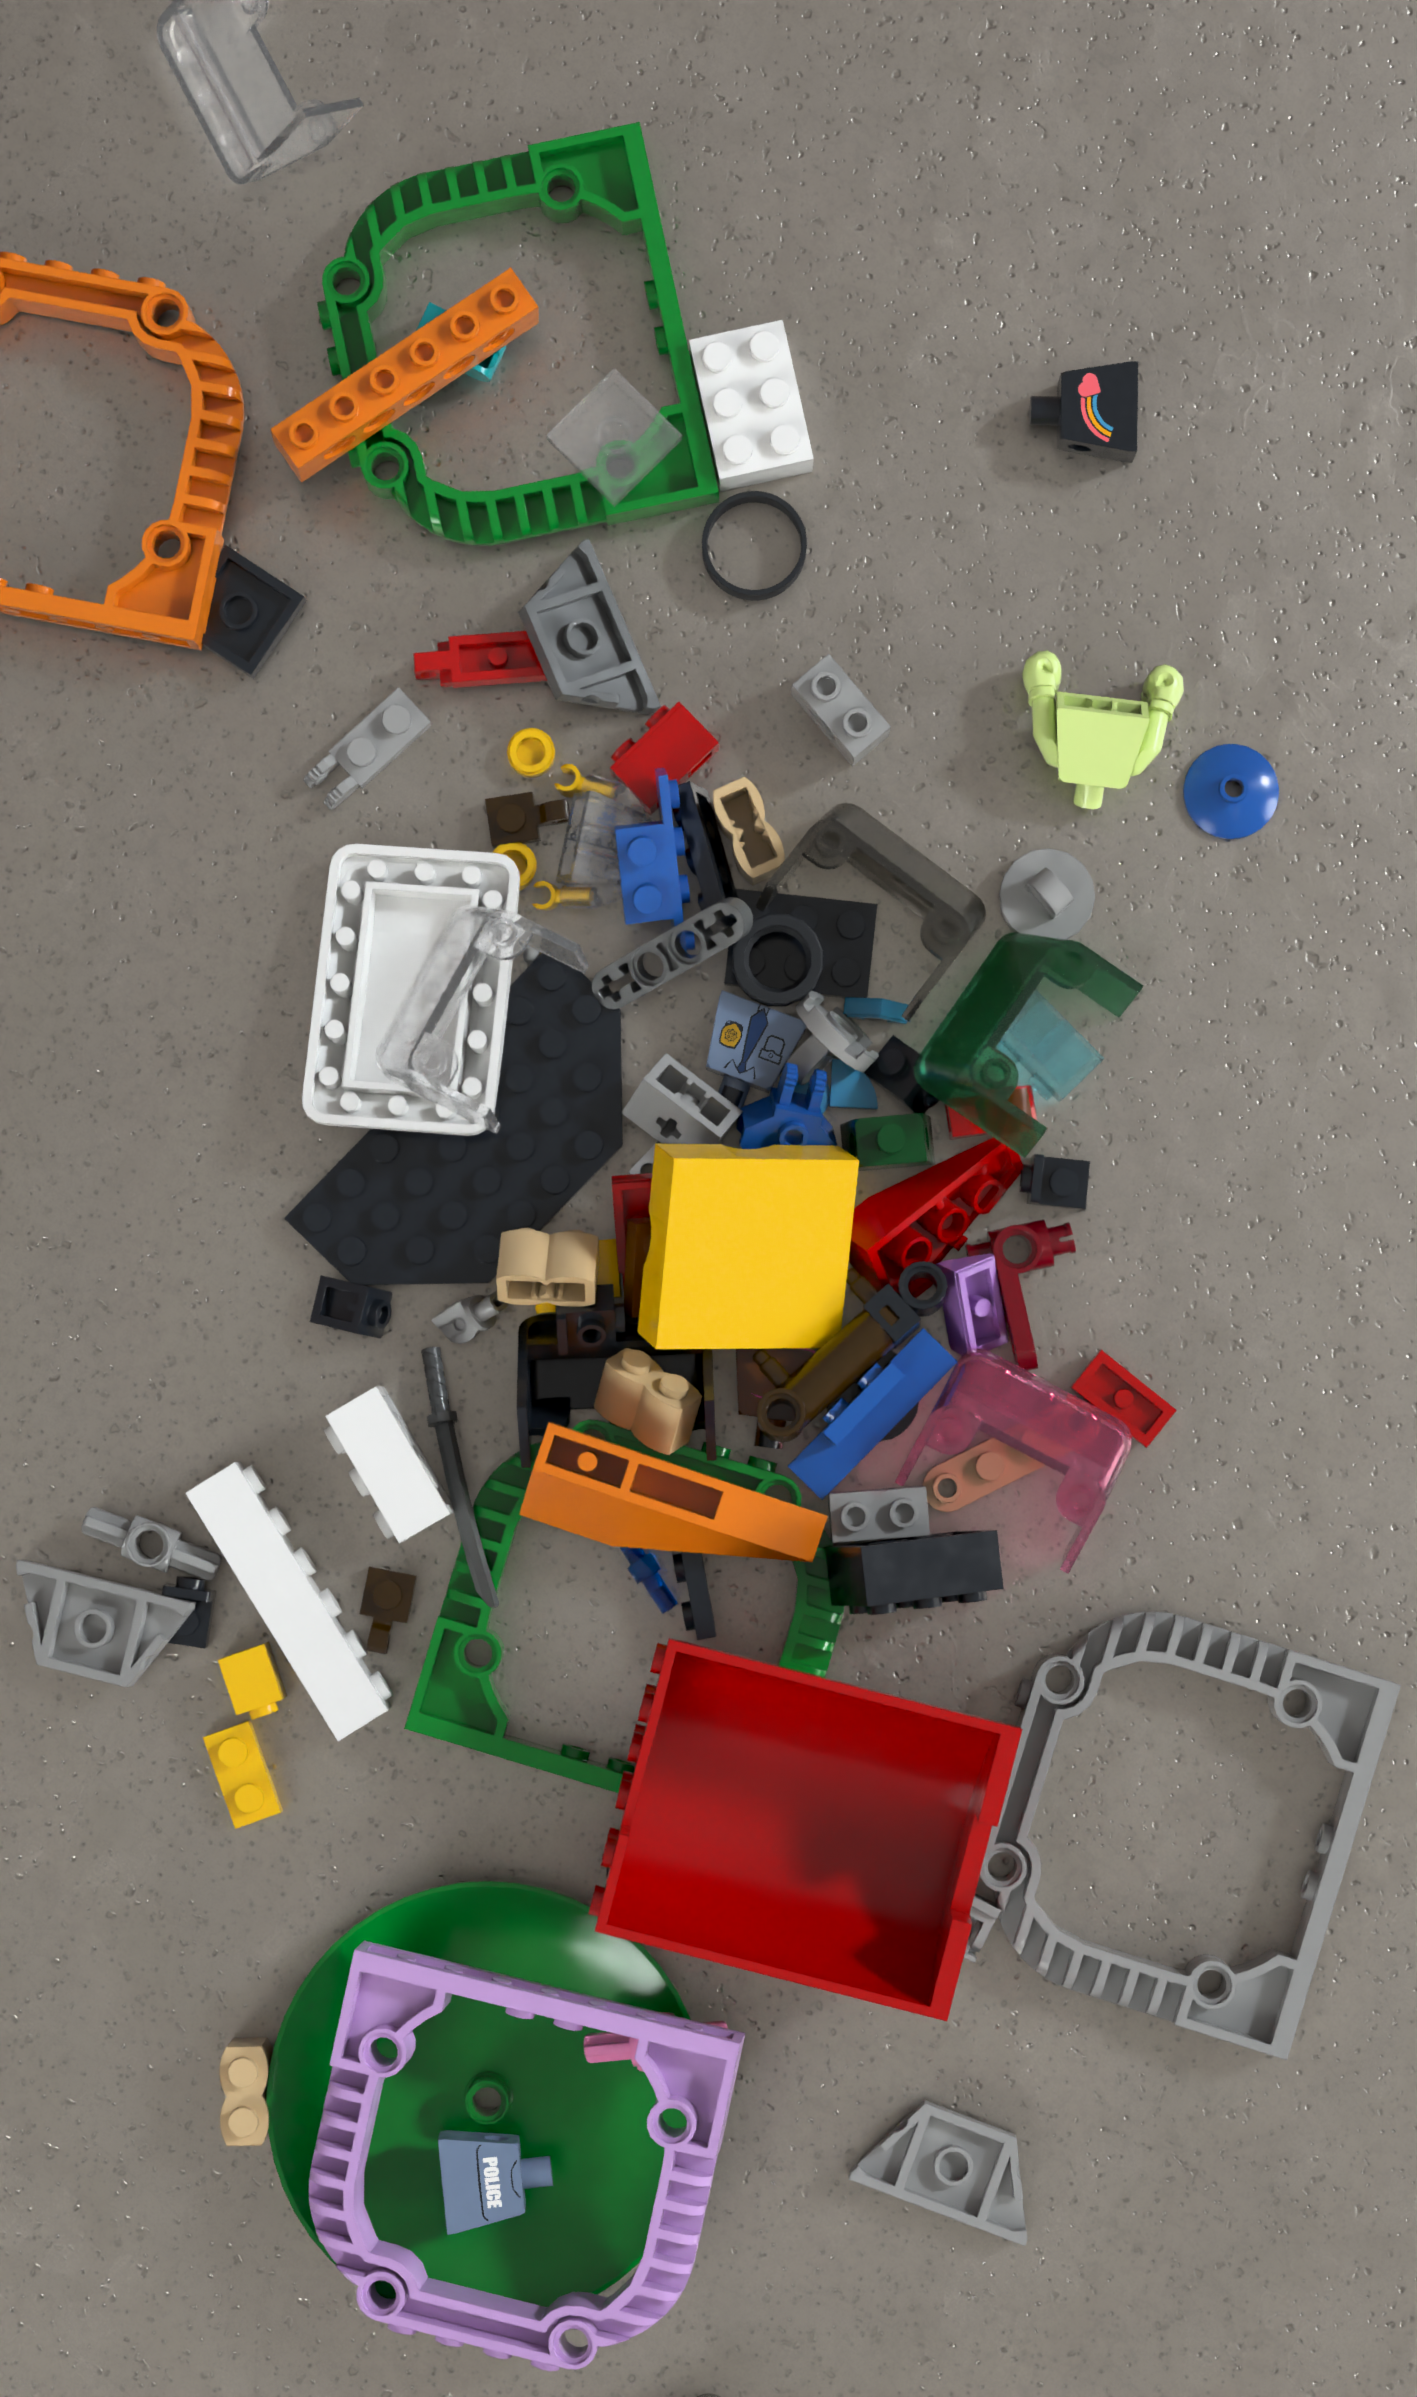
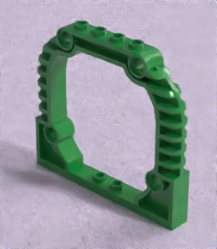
M640 122L528 145L527 152L508 154L489 160H480L465 165L423 172L390 186V188L365 208V211L349 234L344 257L332 260L326 266L322 275L325 300L318 301L317 306L323 330L332 329L335 346L327 348L333 376L341 375L342 380H344L378 357L371 324L382 313L387 302V282L383 266L408 239L439 226L520 209L540 207L542 213L549 220L558 224L570 223L576 220L582 213H585L610 225L622 235L642 232L652 280L644 281L649 310L658 308L662 325L653 327L659 356L668 354L678 404L661 407L653 423L634 445L626 441H614L605 445L600 450L596 459V468L495 491H459L427 477L425 464L417 444L406 433L394 429L391 422L348 451L352 469L361 467L367 486L375 496L383 499H395L411 519L439 537L461 544L477 546L504 544L607 522V526L719 503L718 485ZM560 185L568 186L574 191L573 196L564 202L553 200L549 194L555 187ZM345 278H354L360 282L359 288L350 295L338 293L336 287ZM617 460H624L629 462L634 469L629 477L615 479L608 474V467ZM384 461H392L399 466V470L394 478L381 480L374 475L376 467Z
M588 1419L579 1422L572 1428L582 1433L589 1429H596L603 1434L606 1441L762 1494L770 1486L782 1485L790 1491L791 1503L801 1506L802 1496L799 1487L792 1479L775 1473L778 1463L751 1455L747 1464L729 1459L731 1449L716 1445L717 1460L707 1461L706 1442L704 1441L701 1450L684 1445L670 1455H666L644 1445L634 1436L631 1430L602 1420ZM542 1441L531 1445V1468H521L520 1451L510 1456L489 1476L479 1491L472 1507L496 1594H498L517 1527L523 1517L519 1513ZM824 1529L813 1562L792 1561L797 1576L794 1610L777 1664L822 1677L826 1676L844 1613V1606L831 1605L825 1547H832L834 1545ZM461 1542L404 1729L618 1793L623 1772L633 1773L635 1764L609 1757L607 1764L590 1760V1751L581 1747L563 1743L560 1751L506 1734L511 1715L502 1702L492 1677V1672L499 1667L503 1659L504 1646L498 1634L489 1629L493 1608L489 1607L475 1590ZM482 1639L491 1646L492 1658L490 1662L484 1665H475L470 1662L466 1655V1646L471 1640Z

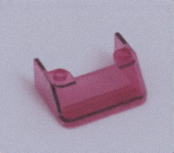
M985 1349L969 1350L958 1359L906 1457L895 1483L904 1486L925 1445L943 1454H958L971 1444L978 1430L1065 1475L1056 1494V1504L1059 1512L1067 1520L1078 1525L1065 1549L1060 1570L1069 1574L1099 1519L1128 1458L1132 1446L1131 1432L1128 1426L1120 1419Z

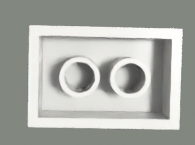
M783 320L689 340V354L719 491H727L812 472L814 458Z
M376 1386L325 1416L330 1424L329 1427L324 1429L328 1440L338 1455L347 1453L355 1468L348 1471L359 1493L363 1497L371 1494L379 1511L373 1513V1516L387 1539L395 1536L399 1543L404 1542L454 1513L452 1502L384 1386Z

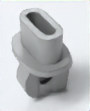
M497 1290L487 1297L475 1295L452 1304L433 1318L432 1322L437 1328L441 1329L451 1342L462 1344L469 1342L480 1331H486L493 1327L497 1320L496 1314L505 1309L509 1303L498 1300Z

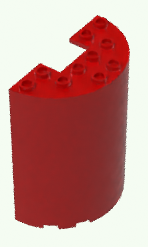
M673 1638L668 1639L667 1645L657 1643L650 1672L659 1674L656 1686L646 1683L638 1721L645 1722L646 1725L636 1723L627 1761L636 1763L634 1772H623L615 1805L616 1809L623 1810L619 1829L610 1827L603 1852L601 1866L609 1868L605 1887L595 1885L588 1913L598 1917L595 1932L947 2021L972 1927L970 1911L992 1826L998 1827L1023 1729L1018 1726Z

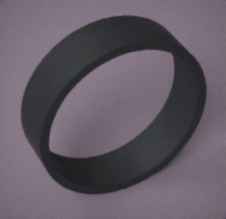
M747 491L735 494L720 503L710 514L705 524L702 535V556L705 568L714 583L731 596L750 601L766 600L775 597L795 582L804 566L807 549L804 524L794 508L776 495L762 491ZM745 503L768 504L786 514L795 525L801 542L800 557L793 571L780 583L760 590L743 589L734 586L722 578L712 565L707 549L710 532L716 521L726 511L735 506Z

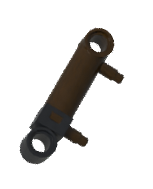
M926 1261L914 1262L907 1266L900 1275L898 1292L889 1284L878 1292L865 1276H861L855 1268H850L847 1271L846 1282L850 1286V1290L864 1304L863 1310L791 1375L765 1349L758 1350L753 1355V1360L759 1366L760 1371L776 1387L764 1394L758 1403L757 1418L763 1435L771 1441L779 1443L790 1442L797 1438L813 1419L874 1366L876 1362L884 1357L892 1348L896 1349L920 1328V1317L930 1316L937 1312L944 1304L947 1291L946 1276L938 1266ZM919 1278L928 1279L936 1287V1293L928 1300L916 1299L911 1295L908 1288L912 1281ZM777 1404L789 1405L796 1414L795 1419L786 1427H776L767 1418L770 1409Z

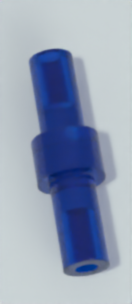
M619 1547L630 1564L627 1568L637 1585L640 1583L644 1585L661 1613L664 1614L677 1606L678 1602L658 1573L661 1567L652 1553L646 1554L641 1548Z

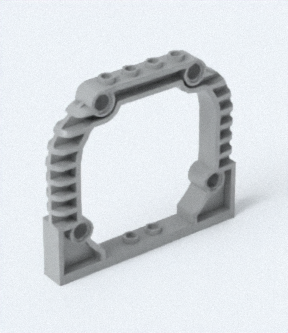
M1157 1611L1130 1613L1113 1618L1082 1636L1066 1655L1059 1653L1045 1655L1037 1662L1031 1679L1022 1678L1017 1691L1014 1706L1020 1707L1021 1711L1016 1726L1021 1727L1023 1730L998 1827L992 1826L980 1872L982 1881L987 1887L994 1890L995 1904L1001 1910L999 1914L1000 1923L1014 1949L1032 1969L1057 1985L1171 2021L1174 2025L1287 2060L1401 1685L1191 1618ZM1139 1661L1173 1664L1268 1695L1267 1703L1269 1710L1277 1720L1292 1728L1308 1727L1320 1744L1328 1763L1346 1770L1330 1824H1322L1316 1839L1315 1851L1320 1853L1315 1872L1308 1870L1302 1885L1301 1898L1306 1899V1903L1290 1953L1271 1948L1256 1958L1232 1967H1228L1222 1959L1215 1955L1202 1954L1189 1961L1185 1969H1179L1081 1939L1054 1924L1035 1901L1034 1897L1040 1881L1042 1864L1037 1848L1028 1838L1029 1830L1063 1720L1081 1714L1091 1705L1098 1692L1103 1673ZM1058 1665L1065 1666L1071 1674L1070 1684L1063 1691L1055 1692L1049 1690L1045 1682L1048 1671ZM1291 1690H1302L1306 1696L1305 1708L1299 1714L1288 1715L1283 1707L1284 1697ZM1000 1852L1010 1854L1014 1859V1867L1008 1875L996 1877L989 1873L988 1862L992 1856ZM1208 1970L1220 1972L1222 1977L1221 1984L1216 1991L1202 1993L1198 1990V1979L1202 1973Z

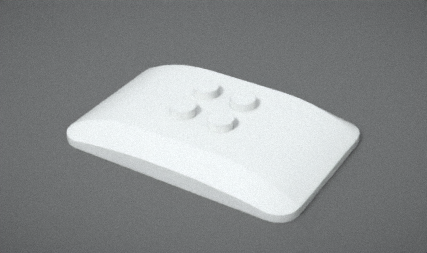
M349 844L338 849L332 856L329 866L302 1092L303 1109L307 1116L315 1123L328 1126L463 1136L478 1135L490 1126L495 1114L520 888L519 870L514 861L507 855L490 852Z

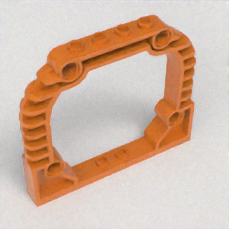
M5 251L0 252V325L8 323L20 311L133 332L140 346L151 357L164 362L183 365L191 384V421L174 503L168 520L154 522L145 530L142 537V550L145 558L125 576L108 585L104 604L54 595V589L39 584L27 583L25 590L7 587L8 581L0 578V613L202 651L203 633L206 632L216 583L217 565L224 544L222 530L244 425L243 393L239 378L231 361L217 341L206 330L196 324L194 315L185 298L178 291L166 288V284L160 280L139 277L137 282L119 279L120 276L105 269L94 268L91 270V274L73 271L71 265L56 260H46L44 265L28 263L27 259L19 254ZM168 310L179 312L178 320L173 325L168 327L158 325L159 317ZM169 539L180 541L179 551L173 557L161 558L158 556L159 548L165 541Z

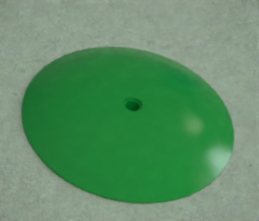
M473 1881L433 1887L403 1897L377 1910L356 1924L328 1949L313 1966L297 1990L283 2018L270 2063L266 2103L269 2111L268 2134L271 2150L283 2190L301 2224L330 2261L336 2265L316 2233L309 2206V2177L332 2066L329 2065L354 1950L363 1941H368L657 2012L674 2013L675 2016L691 2020L678 1991L663 1968L641 1943L595 1932L598 1917L589 1915L590 1906L572 1897L546 1888L516 1882ZM452 1994L451 2002L442 2012L425 2020L413 2029L416 2038V2049L413 2056L398 2073L384 2079L364 2171V2205L375 2234L381 2241L397 2244L412 2251L423 2263L428 2278L547 2308L558 2297L571 2292H587L598 2295L623 2278L640 2263L643 2257L664 2158V2147L658 2145L650 2137L647 2129V2117L657 2100L654 2089L646 2074L637 2070V2067L633 2066L631 2059L598 2063L587 2062L583 2047L585 2035L606 2031L583 2026L581 2031L566 2030L555 2026L553 2018L535 2014L533 2019L517 2018L505 2012L506 2007ZM383 2037L377 2039L378 2051L387 2058H396L398 2056V2049L392 2040ZM481 2088H493L501 2096V2103L495 2109H483L475 2101V2093ZM668 2108L663 2111V2119L668 2126L682 2128L687 2125L685 2115L680 2110ZM452 2130L518 2135L522 2159L550 2156L553 2186L525 2189L526 2209L525 2213L519 2216L447 2235L438 2147L440 2131ZM382 2280L375 2282L376 2291L380 2296L386 2299L396 2297L395 2289L390 2283Z

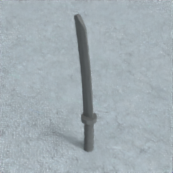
M440 1347L425 1348L421 1350L423 1364L425 1365L424 1371L427 1378L426 1383L430 1406L432 1407V1414L427 1416L428 1427H435L445 1478L475 1590L489 1607L496 1608L499 1606V1600L484 1554L463 1471L454 1424L458 1421L457 1413L450 1410L449 1399H447L448 1392L445 1385L446 1380L442 1358L440 1357L441 1350Z

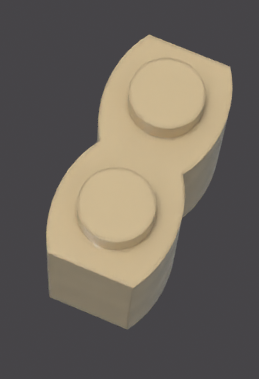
M742 777L713 790V812L716 822L722 833L733 842L734 861L743 878L751 885H755L782 873L785 861L784 848L777 832L770 824L764 821L765 809L763 800L754 784L746 777Z
M520 1228L502 1232L496 1275L498 1300L515 1305H536L548 1302L558 1306L584 1307L595 1304L600 1258L599 1237L581 1230H568L550 1235L532 1228Z
M625 1348L606 1360L594 1408L609 1422L621 1428L631 1430L634 1436L644 1445L657 1452L670 1455L689 1442L702 1395L684 1377L664 1372L645 1352Z
M267 2037L233 2038L222 2054L219 2074L222 2089L227 2097L221 2108L220 2128L227 2146H262L268 2136L269 2111L266 2100L273 2049Z

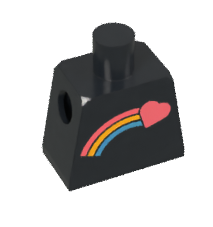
M1138 361L1066 371L1060 375L1057 396L1030 397L1029 424L1057 426V449L1120 462H1133L1137 453Z

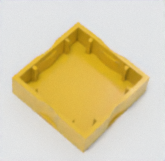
M655 1143L649 1203L651 1241L643 1267L637 1332L655 1349L821 1348L842 1327L859 1160L840 1146L772 1145L758 1149H738L722 1144Z

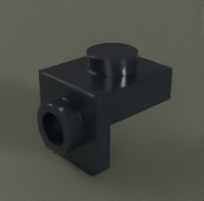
M892 1035L878 1053L879 1057L864 1073L870 1080L904 1103L912 1113L925 1114L929 1108L939 1102L944 1089L949 1084V1080L931 1061Z

